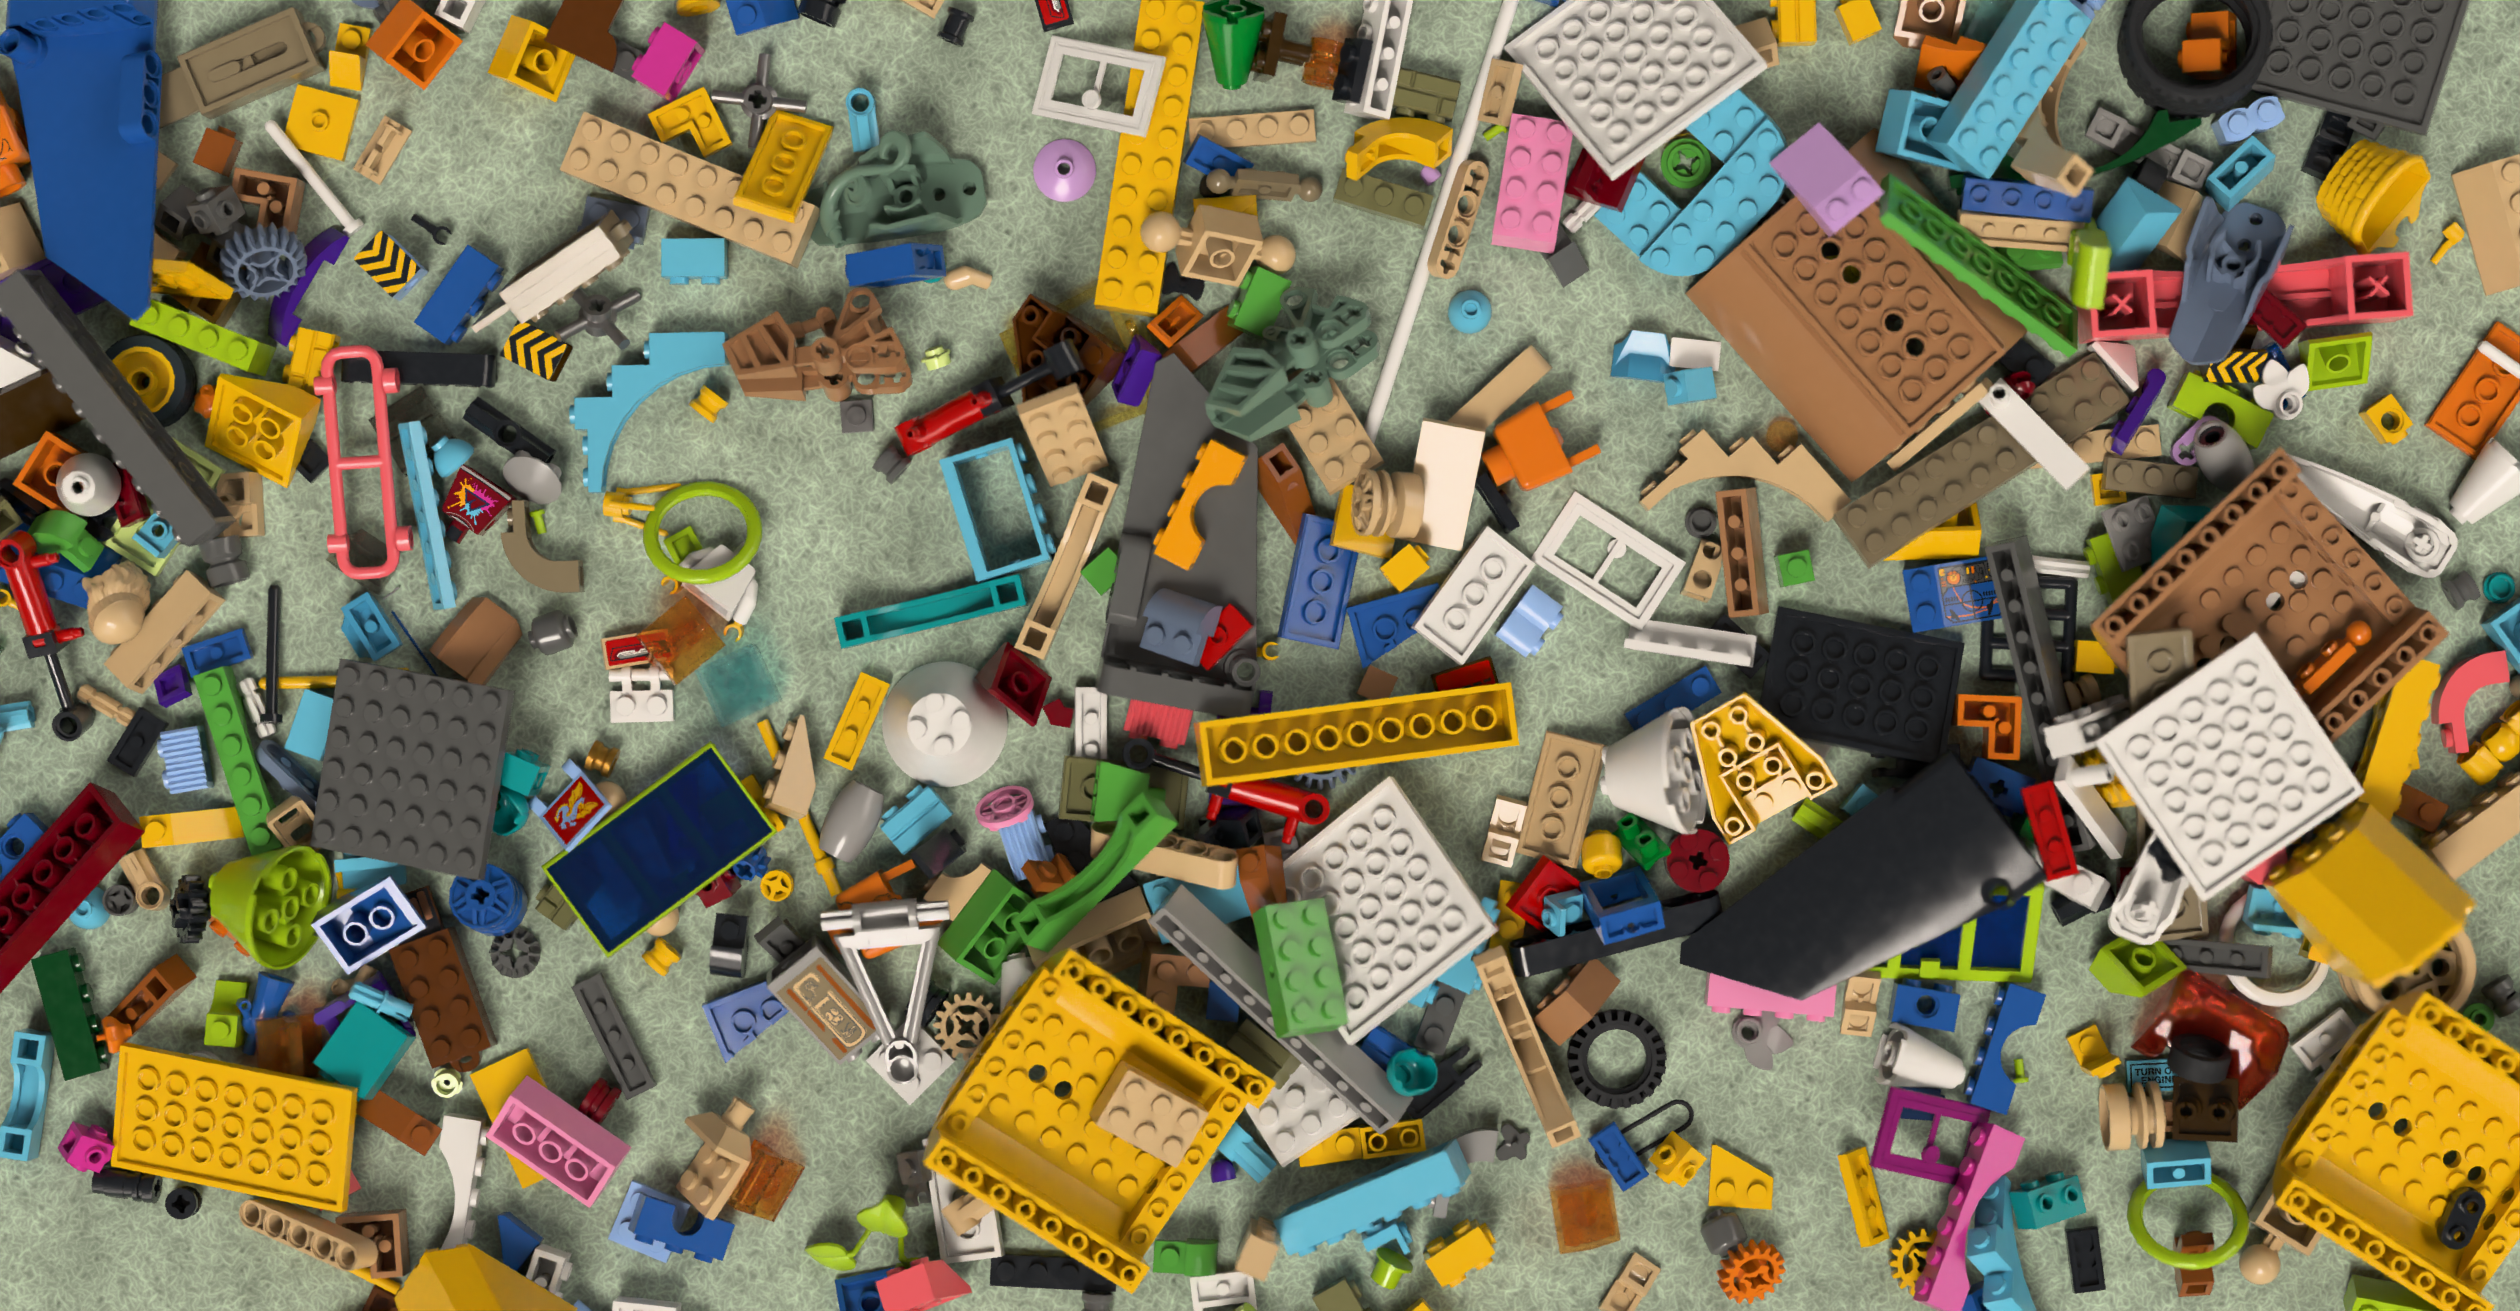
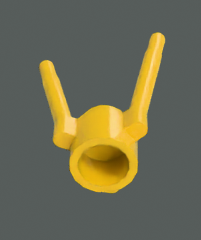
M661 484L635 488L617 487L616 492L606 491L603 500L604 516L613 517V522L625 523L643 529L644 522L626 517V515L630 516L632 510L654 511L655 506L633 503V498L628 495L669 491L681 486V484ZM659 528V535L667 537L668 531Z

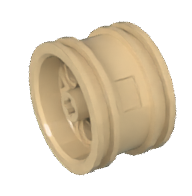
M2462 929L2413 972L2404 976L2400 973L2391 978L2388 982L2393 986V993L2386 999L2381 995L2382 986L2375 988L2337 972L2341 988L2349 1000L2362 1012L2370 1016L2387 1003L2402 995L2424 990L2457 1012L2466 1002L2473 988L2476 976V956L2471 940ZM2439 958L2443 963V969L2439 974L2434 975L2431 971V964Z

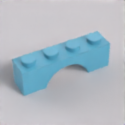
M27 1028L14 1032L10 1059L14 1071V1087L7 1116L0 1127V1158L30 1161L39 1157L55 1049L51 1032Z

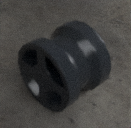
M182 1186L171 1191L165 1200V1207L169 1215L181 1220L195 1215L202 1206L201 1194L192 1186Z

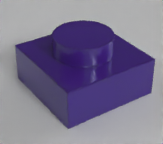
M180 664L160 673L154 680L158 702L165 708L193 695L187 670Z

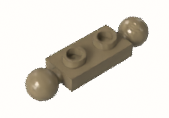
M1217 168L1210 171L1206 178L1207 187L1213 193L1221 194L1230 188V196L1256 195V199L1291 202L1294 195L1297 194L1304 201L1313 202L1320 198L1323 191L1322 184L1318 179L1306 177L1299 182V174L1287 173L1285 171L1270 172L1245 168L1237 169L1235 175L1230 176L1226 170Z

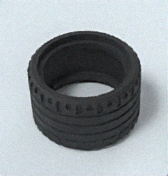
M2130 0L2118 35V62L2123 77L2128 80L2127 85L2138 98L2141 97L2144 100V104L2154 108L2155 111L2168 110V116L2171 117L2174 116L2181 119L2185 117H2190L2191 119L2210 117L2212 113L2217 115L2233 107L2236 101L2242 100L2252 89L2268 58L2273 39V23L2270 21L2272 14L2267 0H2219L2233 11L2244 29L2246 39L2245 59L2227 77L2214 83L2203 85L2183 84L2170 79L2154 66L2144 49L2142 38L2143 22L2154 8L2166 0Z

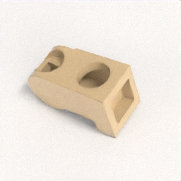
M1701 538L1681 589V595L1705 603L1711 599L1722 566L1721 544Z

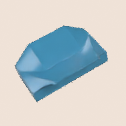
M1631 330L1621 343L1614 345L1610 377L1664 383L1663 374L1675 372V367L1669 365L1671 347L1666 334Z
M367 591L341 608L344 613L341 629L359 658H372L376 662L403 645L396 629L371 592Z

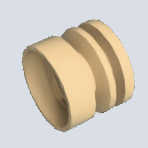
M1373 469L1361 470L1356 478L1351 499V517L1355 532L1360 536L1372 534L1374 537H1380L1386 532L1390 538H1415L1422 524L1425 505L1424 486L1421 477L1417 473L1397 471L1390 476L1385 470L1376 472Z
M2148 1081L2145 1086V1092L2143 1085L2140 1082H2135L2131 1097H2128L2123 1083L2102 1084L2100 1086L2098 1098L2099 1121L2102 1141L2106 1151L2128 1150L2132 1135L2135 1136L2140 1149L2147 1148L2148 1139L2152 1148H2161L2163 1146L2166 1129V1110L2159 1084L2156 1081Z

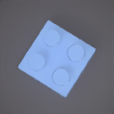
M632 1180L608 1239L667 1263L672 1251L664 1249L666 1243L654 1240L653 1245L637 1241L634 1239L636 1234L628 1230L639 1195L642 1193L675 1205L672 1225L679 1232L691 1203Z

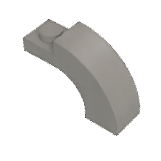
M1491 1127L1475 1128L1464 1131L1450 1140L1457 1139L1467 1164L1477 1161L1494 1162L1499 1131L1498 1128ZM1439 1194L1431 1199L1432 1203L1428 1205V1208H1433V1217L1446 1219L1449 1197L1443 1198L1442 1194Z

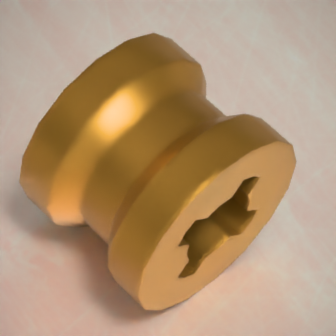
M596 740L588 753L584 769L589 771L595 769L600 771L603 777L609 778L619 758L620 749L615 747L607 748L603 742Z

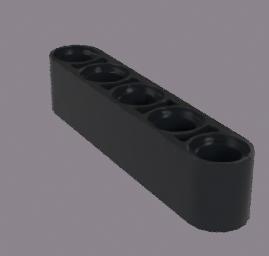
M377 351L382 357L384 368H398L400 385L424 384L426 386L455 385V387L486 386V388H495V355ZM363 357L342 359L341 382L372 384L369 360Z

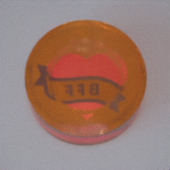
M1777 421L1767 429L1766 443L1773 451L1781 453L1790 444L1793 447L1796 445L1798 440L1797 430L1794 425L1787 421Z

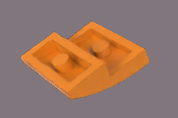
M1926 35L1921 46L1914 87L1936 92L1926 76L1935 67L1943 66L1956 83V90L1958 91L1988 44L1960 36L1957 44H1953Z

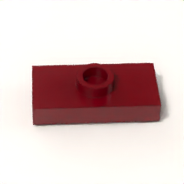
M2267 288L2250 318L2284 350L2307 327L2300 318Z
M114 462L112 464L116 467L121 477V493L114 507L121 528L130 527L150 517L151 513L145 495L140 493L132 484L131 480L133 477L126 468L122 469Z

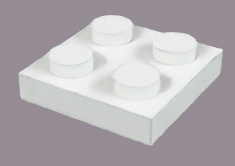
M906 1021L895 1031L897 1038L903 1037ZM921 1026L916 1046L918 1074L912 1082L898 1084L889 1078L885 1063L886 1050L883 1044L866 1061L911 1105L955 1059L946 1050L943 1051L941 1049L942 1046Z

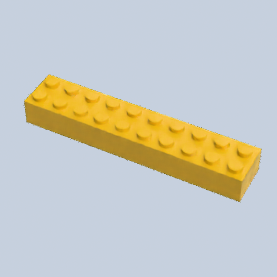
M1141 0L1133 51L1166 57V62L1146 138L1120 133L1094 301L1095 309L1153 318L1159 314L1168 251L1154 252L1147 248L1141 239L1140 229L1144 219L1154 212H1167L1174 216L1203 28L1202 12L1205 2L1196 0ZM1130 68L1123 115L1133 116L1144 70Z
M1511 682L1194 723L1202 787L1519 745Z

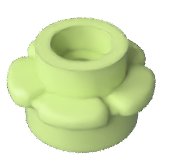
M937 345L925 350L926 357L921 359L922 363L925 362L928 371L939 369L951 363L949 356L951 351L950 349H943L942 345Z
M447 1068L438 1069L434 1074L435 1078L431 1081L435 1093L444 1098H449L459 1093L463 1087L460 1073L453 1068L449 1070ZM449 1080L450 1084L447 1085L444 1083V1081Z

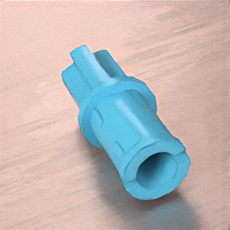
M355 982L349 992L351 999L374 1008L375 1013L379 1014L382 1012L404 1023L410 1017L414 1006L412 1003L390 995L388 990L379 991L361 982Z

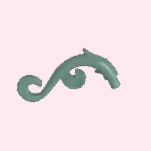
M890 130L880 140L879 156L882 159L888 160L890 148L893 145L897 146L898 156L893 163L856 165L839 173L829 185L827 181L823 182V197L819 212L820 222L826 237L831 238L835 248H841L847 243L841 232L843 228L839 222L840 210L838 209V202L843 190L845 189V200L848 205L853 207L865 206L872 195V185L868 176L895 172L909 162L912 146L910 139L904 132ZM850 183H855V189L847 187Z

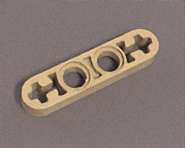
M1465 160L1457 169L1427 262L1428 270L1434 277L1450 279L1459 270L1489 177L1488 168L1482 161ZM1471 170H1472L1474 173H1476V176H1475L1474 179H1473V177L1470 175V171H1471ZM1467 186L1466 188H1472V190L1466 191L1464 188ZM1462 196H1465L1468 200V206L1461 213L1458 209V202ZM1456 226L1458 237L1451 243L1448 233L1451 227ZM1445 247L1452 248V251L1450 252L1444 249ZM1441 260L1446 263L1445 269L1440 265Z

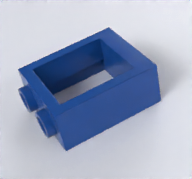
M907 243L845 255V274L849 280V286L885 288L946 277L943 245Z
M1640 866L1613 873L1611 877L1606 879L1594 878L1579 883L1580 890L1583 893L1584 910L1604 945L1665 928L1660 900ZM1639 896H1642L1643 898L1637 901L1608 908L1605 910L1602 909V907L1629 900ZM1629 923H1634L1632 927H1628Z

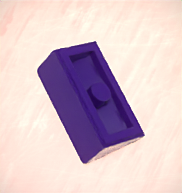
M1139 334L1134 335L1111 384L1117 402L1134 407L1140 405L1153 377L1155 362L1162 359L1161 353Z

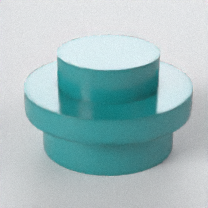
M2503 572L2492 573L2483 582V594L2492 603H2505L2515 593L2514 580Z

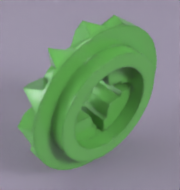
M1678 139L1669 144L1662 154L1660 161L1662 174L1672 186L1682 189L1697 187L1709 175L1711 169L1709 152L1703 144L1694 139ZM1679 152L1686 159L1698 158L1690 166L1692 176L1685 169L1674 171V168L1681 162Z

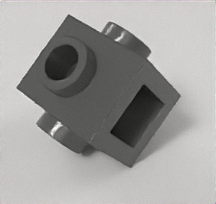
M232 185L205 188L196 193V199L186 206L192 217V222L198 228L200 234L213 232L215 235L224 234L233 228L232 223L246 213Z

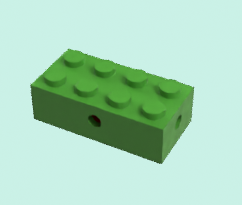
M1324 898L1266 905L1254 912L1252 916L1276 1039L1334 1031L1348 1024L1349 1021Z

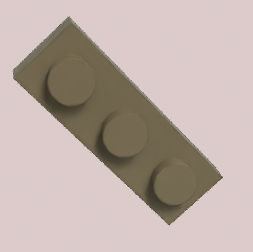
M2107 457L2103 460L2101 490L2196 499L2198 467Z

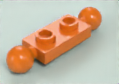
M2354 621L2349 624L2346 629V637L2343 640L2338 638L2336 641H2329L2321 648V655L2314 662H2308L2298 670V677L2292 683L2295 685L2293 688L2302 701V696L2305 693L2311 695L2357 651L2354 646H2363L2370 641L2372 630L2366 622Z

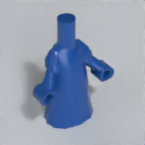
M259 971L252 1003L246 998H239L236 1005L243 1015L242 1025L248 1033L242 1050L243 1053L254 1056L261 1037L274 1033L280 1026L292 1025L297 1021V1015L291 1010L284 1011L281 1017L276 1018L289 991L294 985L293 981L276 974Z

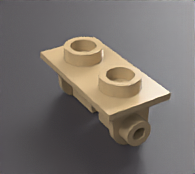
M385 115L353 170L381 185L412 131Z

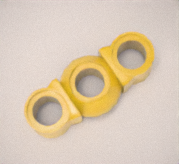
M2520 700L2512 703L2503 715L2498 718L2501 722L2492 724L2483 732L2480 743L2475 740L2472 745L2468 746L2469 752L2460 753L2457 758V764L2479 786L2490 782L2497 775L2499 770L2504 767L2500 762L2510 761L2520 752Z

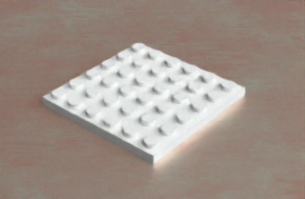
M1567 0L1504 46L1507 55L1513 62L1523 65L1522 73L1612 181L1768 68L1766 61L1713 0Z
M2256 632L2247 635L2093 741L2201 901L2204 902L2364 793Z
M1390 776L1283 862L1288 903L1324 898L1349 1021L1348 1024L1340 1027L1338 1030L1348 1045H1354L1499 930L1399 784Z

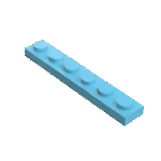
M420 420L399 423V434L433 610L456 607L457 589L450 578L451 557L449 552L445 550L443 541L445 526L443 521L439 519L437 510L439 495L437 490L433 488L431 479L434 470L432 461L427 457L426 453L427 433L425 428L421 426Z

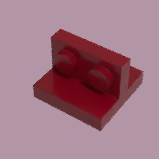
M1583 146L1564 193L1568 197L1622 213L1645 158L1612 181Z

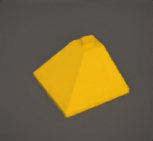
M221 373L217 380L204 446L287 488L291 484L296 468L316 424L321 399L294 385Z

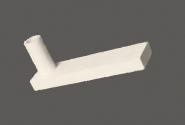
M2002 378L1994 383L1989 393L1978 401L2066 492L2090 470V467Z
M2072 756L2060 757L2054 784L2109 858H2122L2128 832L2093 786L2095 784L2112 782L2114 780L2113 770L2108 763L2079 767Z

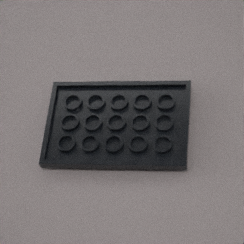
M1778 606L1759 704L1802 740L1928 765L1946 752L1965 643Z

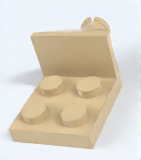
M734 1096L731 1104L721 1116L714 1112L689 1116L684 1121L705 1143L675 1187L704 1217L712 1221L715 1220L753 1163L750 1139L742 1129L749 1117L755 1112V1108L737 1096Z

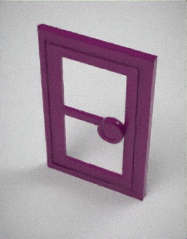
M1891 1086L1869 1166L1956 1185L1960 1174L1959 1168L1936 1163L1940 1157V1150L1933 1144L1941 1116L1972 1122L1964 1158L1971 1145L1970 1137L1973 1130L1978 1126L1979 1122L1988 1123L1991 1110L1973 1104ZM1903 1107L1934 1114L1927 1144L1921 1153L1922 1160L1891 1153Z

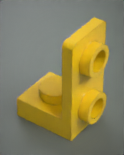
M2096 1024L2089 1025L2065 1037L2082 1072L2090 1076L2106 1077L2116 1071L2114 1066L2121 1063L2118 1056L2109 1053Z

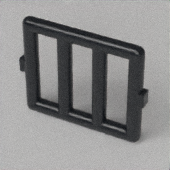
M2036 573L2040 588L2065 589L2064 608L2045 607L2048 620L2064 621L2063 640L2053 639L2055 651L2062 652L2060 672L2063 683L2066 681L2073 682L2074 672H2072L2075 661L2074 640L2076 639L2078 581L2074 577L2038 576V573ZM1994 620L1982 621L1979 677L1982 680L2018 682L2015 669L1992 668L1993 649H2010L2007 637H1993Z

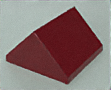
M1008 641L1001 645L974 677L989 693L1031 727L1037 724L1052 677L1014 648Z

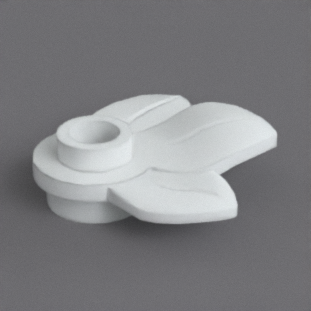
M2268 360L2262 370L2263 384L2252 388L2253 397L2261 408L2272 410L2277 418L2291 420L2302 410V397L2309 389L2308 370L2305 364H2299L2288 372L2277 361ZM2284 399L2288 401V406L2285 410L2283 409Z

